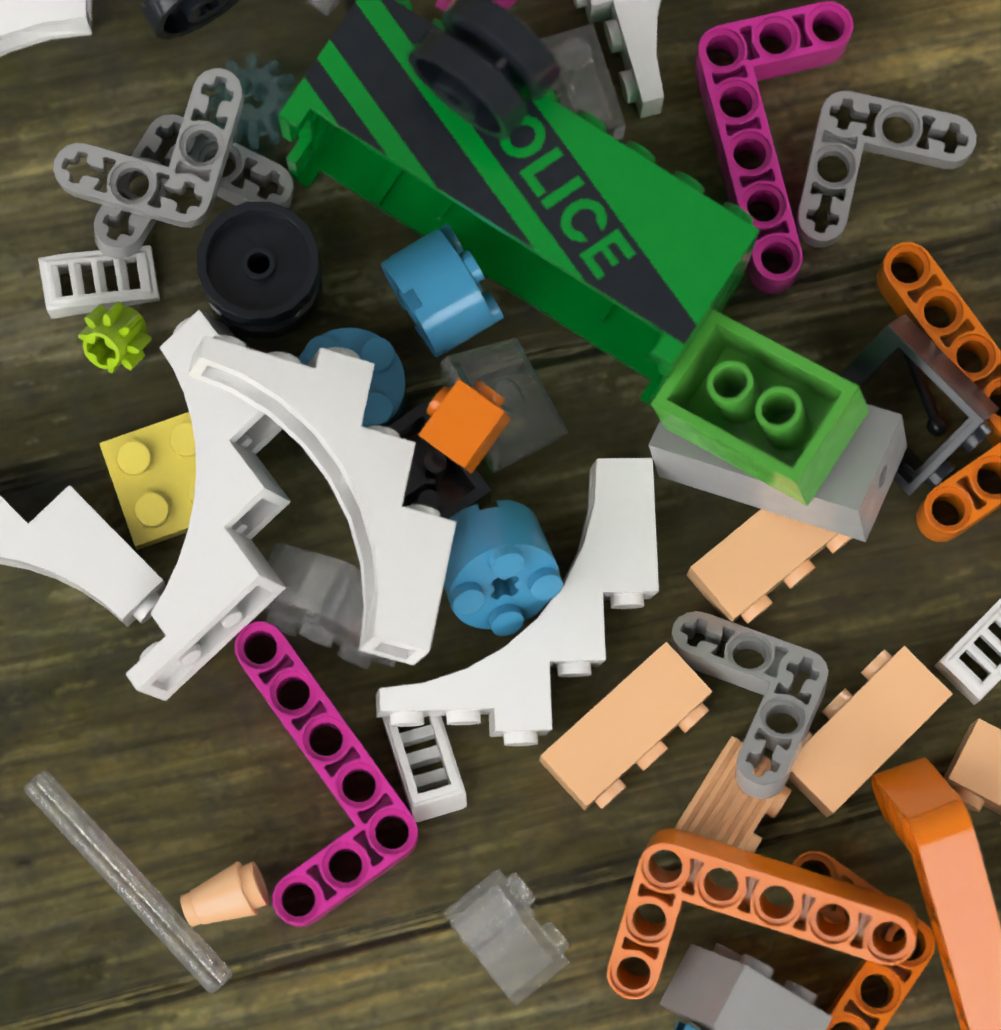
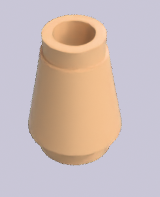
M237 861L191 889L190 892L180 895V903L187 922L191 927H195L200 924L204 925L258 915V908L269 905V895L257 865L254 862L242 865Z

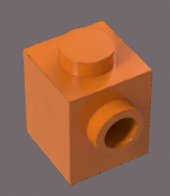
M458 379L452 389L445 385L432 399L426 411L431 418L418 435L472 474L511 420L506 412L500 409L506 399L479 380L471 388Z

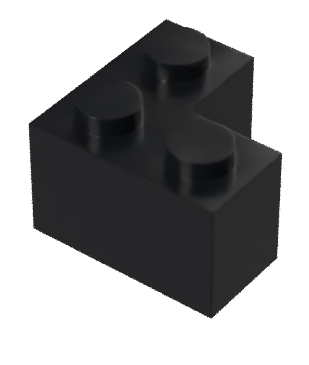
M426 401L388 426V428L397 431L400 438L415 442L402 503L403 507H408L409 505L428 506L439 511L440 517L450 519L466 507L478 504L481 510L491 503L492 490L476 469L470 474L418 435L431 418L426 413L429 406Z

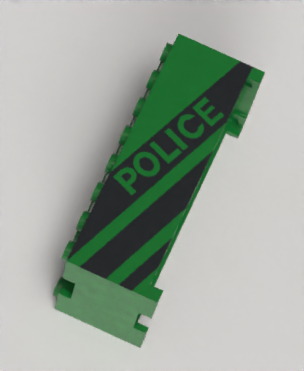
M357 0L278 114L282 137L291 143L297 135L299 139L286 158L288 170L293 181L309 190L321 172L422 237L448 223L458 238L463 251L468 250L484 277L650 381L639 400L654 409L651 405L652 401L711 311L714 309L722 314L739 288L760 231L752 225L754 222L753 218L746 211L732 203L725 202L721 206L703 194L705 191L703 186L689 175L679 171L672 175L654 164L656 161L654 155L643 146L633 141H627L624 145L605 133L607 127L592 114L583 110H578L575 114L557 103L559 98L551 89L548 90L542 99H524L527 116L508 139L499 140L483 133L463 120L437 98L416 75L408 62V53L427 31L439 30L445 32L442 21L433 19L431 23L412 11L414 7L408 0Z

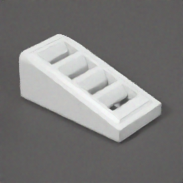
M151 245L142 246L134 255L123 259L108 257L100 250L57 254L38 258L46 309L51 319L90 313L99 304L108 310L117 301L121 302L122 306L160 301ZM137 262L141 289L130 290L127 263ZM104 267H115L118 291L108 292ZM92 270L96 293L85 294L82 271ZM70 273L73 295L63 296L59 275Z
M1001 598L934 665L973 705L977 704L1001 680V662L996 666L973 643L978 637H981L1001 657V640L988 629L993 622L1001 628ZM964 652L988 673L983 680L959 659Z
M428 716L430 725L399 733L398 727L390 726V717H382L407 804L415 822H421L464 809L467 806L466 791L442 717ZM432 739L436 741L437 745L408 754H406L404 749L405 747ZM442 761L443 768L416 776L412 774L411 770ZM444 784H449V785H447V786L440 787V788H437V789H433V790H430V791H427V792H423V793H420V794L418 793V792H421V791H424V790H428V789H431V788H434V787H438V786H441V785H444Z

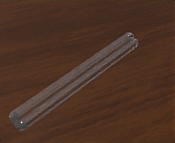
M42 771L31 779L24 788L29 798L208 992L214 993L222 988L232 976V971L50 773Z

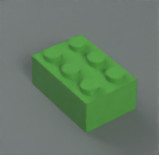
M714 309L651 403L667 430L807 507L869 412L861 390L856 384Z

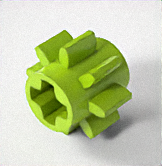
M117 301L107 311L104 306L99 304L84 318L87 326L78 334V338L83 340L84 353L95 366L108 369L109 373H113L123 364L125 368L131 371L145 357L142 349L152 340V337L146 334L147 326L145 320L135 309L122 306V303Z

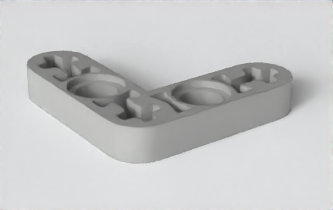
M221 68L207 70L198 76L191 91L169 167L93 145L73 143L60 150L54 160L53 171L56 180L66 193L80 199L179 227L191 228L200 225L209 217L243 109L244 94L240 81L232 72ZM219 83L226 84L228 95L233 97L231 102L221 101L216 114L218 123H226L224 129L209 121H195L198 114L208 120L211 102L204 93L206 90L215 91ZM199 134L213 136L218 141V151L215 157L206 162L192 160L187 154V145L194 136ZM81 157L87 158L90 169L102 174L107 172V163L114 164L107 177V192H100L103 186L101 180L91 176H82L79 183H73L72 175L66 170L68 164L78 165ZM131 171H139L145 174L149 180V188L146 194L135 200L126 199L118 192L119 180L124 174ZM159 179H167L164 187L167 192L184 195L187 187L194 188L196 198L201 201L200 206H190L186 214L179 213V206L176 201L161 196V207H153L159 196Z
M839 91L831 94L825 100L818 116L796 216V230L799 237L806 244L815 248L828 247L840 239L847 224L862 151L942 169H955L962 166L970 158L975 148L976 132L973 125L967 119L955 114L853 91ZM840 107H847L851 109V118L866 122L870 111L878 113L871 128V137L863 135L867 124L850 122L847 130L837 127V118L829 116V114H837ZM891 117L905 119L912 129V137L903 143H893L884 136L882 123ZM923 123L931 125L927 136L943 138L947 130L956 132V141L964 144V146H957L953 154L944 152L945 145L942 141L930 138L927 139L924 149L916 147L923 132ZM836 156L845 162L848 175L840 182H828L819 175L817 170L818 162L824 157ZM811 189L820 194H811ZM822 195L833 196L827 217L831 222H836V226L828 225L824 233L814 231L815 222L807 219V216L813 217L816 215ZM834 196H843V201Z
M170 114L155 119L146 130L131 157L162 165L158 162L162 154L161 138L169 140L173 134L178 135L184 117ZM209 134L196 135L187 145L188 156L196 162H206L209 158L215 156L218 151V141ZM232 142L228 158L234 162L236 167L231 175L221 178L216 196L236 206L244 202H272L289 209L293 199L294 186L293 178L288 170L280 164ZM175 145L170 148L165 157V166L169 167ZM249 168L251 169L250 181L245 179L244 187L240 189L238 186L242 183L245 169ZM131 171L124 174L118 182L119 194L129 200L141 198L132 193L129 186L134 178L145 174L139 171ZM159 179L161 188L153 207H161V196L169 199L173 193L167 192L164 187L167 179ZM270 181L278 184L277 194L271 193L267 199L259 197L260 187H267ZM102 205L94 220L95 243L99 250L108 257L115 259L128 258L142 247L157 220L132 213L128 220L130 236L121 234L114 240L110 238L108 225L117 228L125 217L126 212Z
M699 611L683 614L673 624L671 647L690 668L764 695L738 753L735 778L737 785L747 795L759 799L771 798L780 793L785 786L823 699L828 677L827 664L820 655L811 650L714 615ZM696 633L705 636V641H700L697 647L687 644L688 639H693ZM725 641L724 657L720 658L717 656V650L720 651L721 642ZM751 649L762 655L764 663L757 668L746 669L739 666L734 661L733 656L740 650ZM801 671H804L811 675L810 679L804 682L799 699L791 696L793 679ZM785 713L796 720L798 727L790 733H776L769 728L766 720L773 714ZM766 747L774 751L770 771L767 770L764 773L763 777H759L753 774V768H757L760 765Z

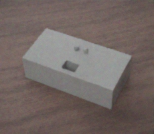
M866 404L869 410L867 416L807 507L667 430L661 420L648 445L659 477L866 542L908 447L902 414Z

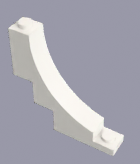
M198 310L194 315L179 323L173 335L159 347L175 372L184 392L191 416L196 455L194 502L188 532L178 562L165 590L150 613L166 636L161 641L148 646L140 655L139 662L126 673V676L137 691L164 701L171 697L286 589V586L251 540L291 503L290 499L256 455L282 428L268 415L233 393L188 375L193 353L204 336L213 338L214 336L225 335L235 338L225 324L201 310Z
M70 485L29 524L0 496V564L31 570L55 578L97 601L127 627L136 619L143 624L152 617L150 613L166 588L165 582Z

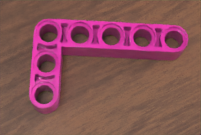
M833 1L818 2L715 26L707 30L701 37L694 62L695 74L729 203L740 207L749 214L747 207L750 204L764 202L770 205L775 212V218L770 221L761 222L753 218L754 222L752 225L760 231L747 264V271L752 284L760 291L768 294H779L787 290L794 283L803 258L757 81L829 65L841 58L853 31V18L849 10L842 4ZM818 25L831 26L837 31L839 39L833 42L822 41L815 36L813 28ZM766 37H776L784 42L787 50L780 54H772L762 48L760 41ZM714 49H723L728 51L735 61L728 66H718L709 60L707 53ZM735 99L746 106L748 113L743 117L733 118L727 116L722 111L720 104L724 101ZM748 150L754 152L759 156L762 165L756 169H744L736 163L734 155L740 151ZM769 253L782 255L789 264V270L782 274L771 273L764 268L761 258Z
M253 622L246 625L238 633L235 640V654L246 674L355 826L282 878L274 889L272 898L276 914L289 925L307 927L319 921L408 857L416 847L418 828L412 814L281 631L267 622ZM258 637H268L277 643L275 656L271 661L264 664L253 663L247 658L246 650L253 639ZM290 682L303 683L310 690L308 702L297 710L286 709L279 703L281 689ZM324 727L337 729L343 736L341 748L330 756L316 754L311 748L313 735ZM365 773L374 779L376 789L369 800L353 802L344 795V784L351 775ZM398 819L407 825L409 836L403 846L397 849H388L378 843L376 832L379 825L385 820ZM342 852L355 853L362 860L360 875L348 883L336 881L330 873L332 859ZM296 885L308 886L315 894L314 907L304 916L290 915L284 907L286 892Z

